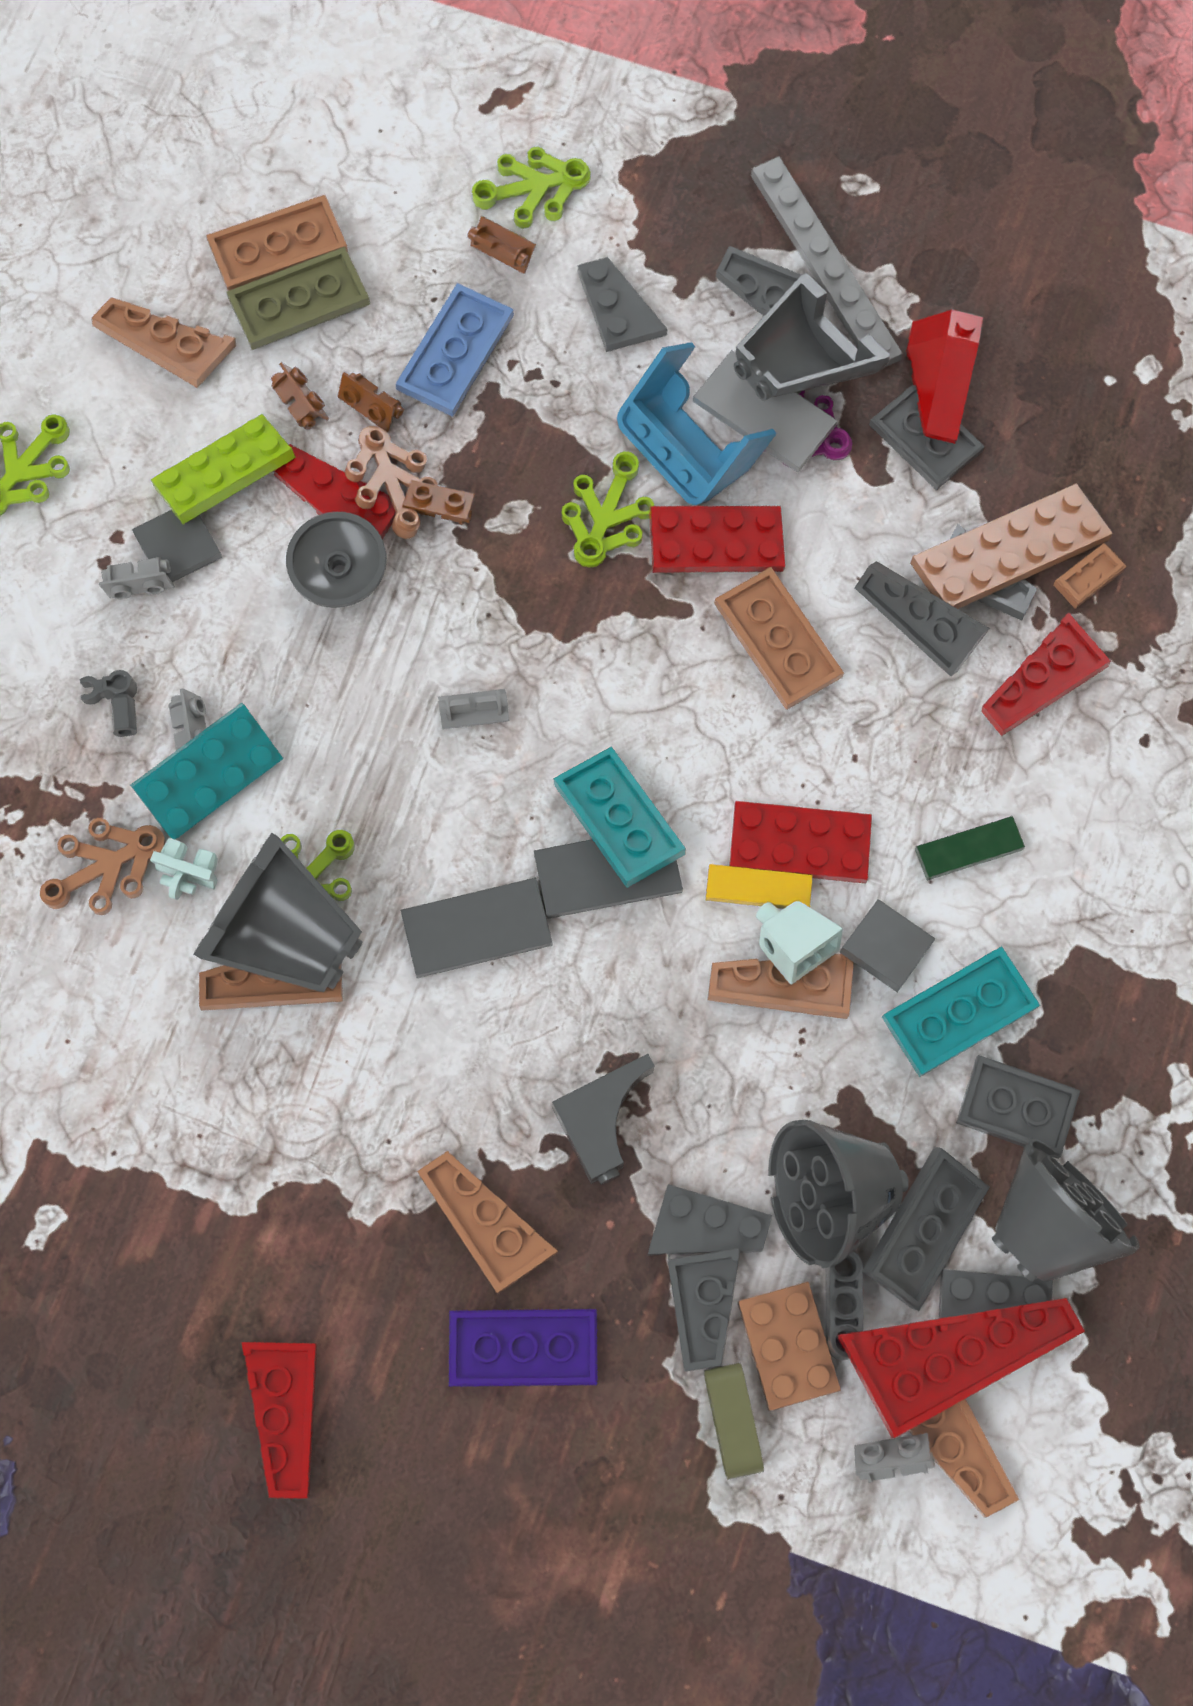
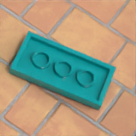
M240 703L130 784V786L167 835L176 840L284 758L247 707Z
M612 746L553 778L554 786L626 888L686 855L685 846Z
M1001 946L883 1014L882 1019L917 1075L921 1077L1036 1010L1040 1004Z

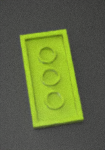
M261 414L150 480L180 522L185 524L296 457L288 443L265 416Z

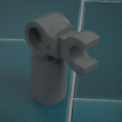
M116 670L108 676H103L100 680L91 676L81 678L80 683L84 688L93 687L91 693L81 695V700L85 704H96L102 698L112 699L113 734L118 737L136 735V710L133 697L137 693V684L129 673L124 670Z

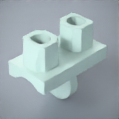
M168 838L160 853L153 852L150 861L155 863L157 871L174 876L171 877L163 874L160 880V884L170 887L169 897L178 900L183 892L193 895L196 885L187 881L214 890L218 881L214 874L218 861L216 854L199 849L192 864L183 861L188 849L187 845Z

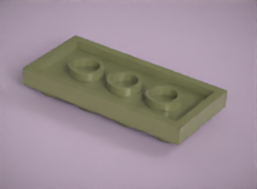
M345 246L226 292L251 350L370 305L369 296Z

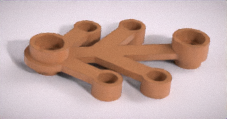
M368 426L360 432L358 442L361 450L355 459L348 461L345 476L354 482L361 481L366 472V465L371 458L375 459L377 469L367 485L358 489L355 501L363 509L372 508L377 499V493L382 485L385 484L396 512L392 522L393 532L403 539L413 538L418 532L421 521L416 511L402 506L405 496L399 483L406 487H409L411 480L437 486L438 483L431 477L419 479L392 464L389 459L390 456L406 464L410 471L419 473L423 471L427 462L425 453L420 450L408 452L393 444L389 434L384 429L377 426ZM412 459H416L420 463H415ZM351 468H356L360 472H354ZM362 495H366V496L370 497L371 499H370V500L364 499V498L362 497Z
M104 818L92 820L89 824V832L95 840L105 841L111 839L127 844L117 851L81 843L73 835L62 836L58 841L57 847L63 856L67 858L77 856L96 862L63 880H47L40 888V898L49 908H63L68 904L72 891L103 875L98 892L94 893L89 899V907L97 915H106L112 909L111 898L122 865L133 858L135 859L131 873L122 879L120 889L128 898L139 897L143 892L142 881L149 860L154 851L160 853L165 845V837L161 830L152 825H144L135 831L111 826ZM97 826H106V830L102 834H95ZM152 837L153 841L150 845H141L143 838ZM67 842H75L72 850H64V845ZM130 882H136L138 884L136 890L132 892L126 891V887ZM52 887H58V894L54 897H49L48 891ZM105 899L106 905L101 909H96V901Z

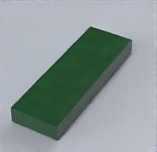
M1013 816L918 845L915 848V852L928 881L1022 851L1025 845Z

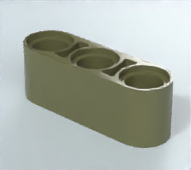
M741 1363L704 1370L708 1398L726 1479L729 1480L764 1472L761 1449Z

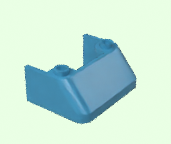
M692 342L662 347L620 408L617 415V423L622 433L687 503L699 505L711 500L748 472L776 436L777 432L774 429L745 435L741 441L729 443L723 451L714 444L682 409L689 398L690 387L679 370L696 347Z

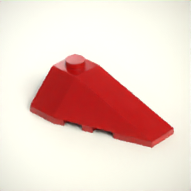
M949 310L912 321L906 352L908 360H911L912 381L913 385H916L919 398L917 405L925 437L953 444L957 442L978 350L983 317Z

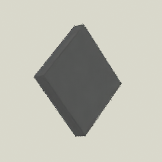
M170 510L132 529L147 559L161 557L162 560L168 559L170 573H166V575L172 582L222 558L221 552L200 515L182 524L173 511Z
M878 899L843 945L840 953L898 993L936 938Z

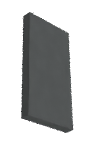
M592 839L534 850L547 919L683 893L677 860L626 888Z
M536 877L401 910L416 978L553 946Z
M934 1147L865 1265L863 1272L911 1309L919 1311L987 1193L989 1186L944 1149Z

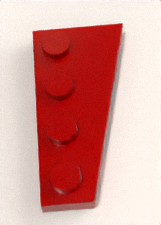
M289 444L296 458L274 470V476L302 501L310 504L318 515L329 512H347L357 515L372 524L383 540L392 526L396 515L389 495L379 490L372 508L363 509L359 507L355 498L358 489L366 486L367 483L351 481L345 476V472ZM362 495V497H363L364 499H367V500H370V499H371L370 497H368V496H366V495Z
M1068 612L1057 628L1044 638L1042 644L1033 654L1029 655L1021 663V667L1012 676H1009L984 703L981 712L999 734L1003 736L1108 668L1111 660Z
M241 1342L248 1371L247 1377L253 1399L254 1416L260 1438V1449L269 1498L309 1499L317 1344Z

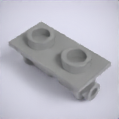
M161 557L138 561V573H134L131 562L108 565L107 569L101 571L103 581L99 582V586L109 598L127 599L131 595L139 593L159 594L164 589L174 588L173 582L166 575V573H170L168 559L162 560Z
M183 688L180 689L181 695L171 697V703L168 705L172 728L179 729L184 727V731L174 734L176 750L206 729L204 717L206 707L200 696Z
M505 689L438 697L442 729L509 721Z
M928 1433L854 1445L856 1476L859 1475L860 1480L867 1479L868 1483L874 1480L895 1477L894 1469L900 1468L902 1476L922 1472L928 1473V1469L935 1468L932 1452L930 1453Z

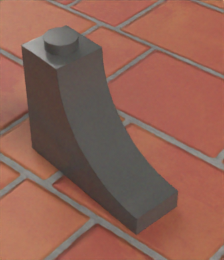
M649 1054L552 1101V1109L591 1184L599 1180L600 1184L604 1185L620 1176L618 1170L623 1168L624 1162L617 1145L616 1121L620 1108L630 1091L640 1081L654 1072L655 1066Z

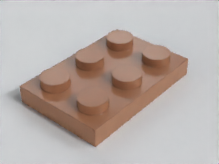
M809 1282L737 1302L768 1411L841 1391Z

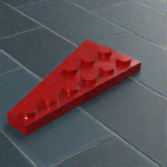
M1067 1298L841 1334L837 1335L891 1438H896L1085 1332Z

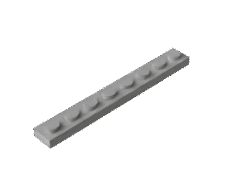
M774 158L752 168L751 177L813 277L827 292L826 298L857 348L859 340L870 334L890 354L889 361L885 367L900 361L903 353L781 158Z

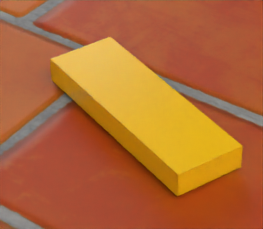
M709 864L705 900L762 906L770 902L780 909L786 908L794 901H800L810 907L813 875Z

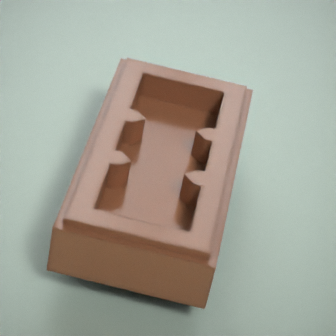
M1103 543L1059 577L1053 586L1076 609L1120 575L1127 566Z

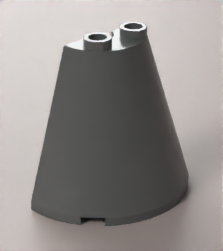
M807 272L797 279L736 346L737 361L734 363V370L740 379L747 380L762 401L772 397L871 376L881 371L889 361L890 354L870 334L860 339L858 348H856L823 315L827 292Z
M271 833L225 901L193 955L203 960L324 993L327 987L333 989L343 975L344 971L339 969V966L344 958L347 956L352 959L363 943L362 940L358 939L362 931L277 835Z

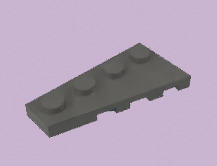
M877 561L868 566L855 586V589L950 677L958 672L990 629Z

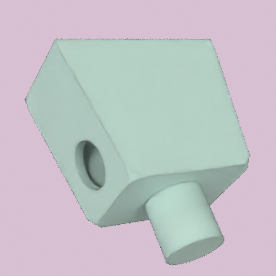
M794 901L781 911L772 903L767 902L760 907L756 914V918L763 923L760 933V947L791 985L840 951L843 929L800 901Z

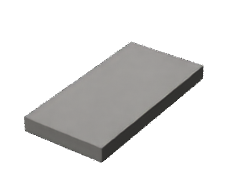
M731 350L695 393L693 402L743 436L774 429L777 434L765 451L798 473L835 428L837 420L796 392L762 401L747 380H742L737 376L734 370V363L737 361L736 352Z

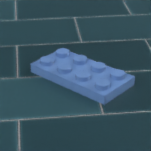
M457 283L395 383L396 390L453 417L512 320L514 309Z

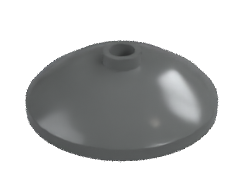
M347 512L324 513L308 520L295 532L286 552V568L295 589L308 601L330 608L347 607L367 598L380 584L387 564L384 542L375 527L365 519ZM338 565L345 566L341 572H335L334 568Z

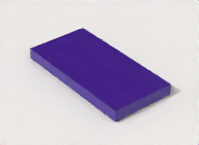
M597 1309L449 1311V1387L597 1385Z

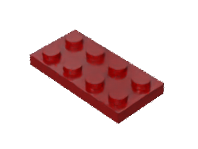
M781 506L650 507L649 519L653 573L763 572L772 567L774 572H783L785 569Z
M735 801L729 866L813 875L812 878L866 884L868 880L872 814Z

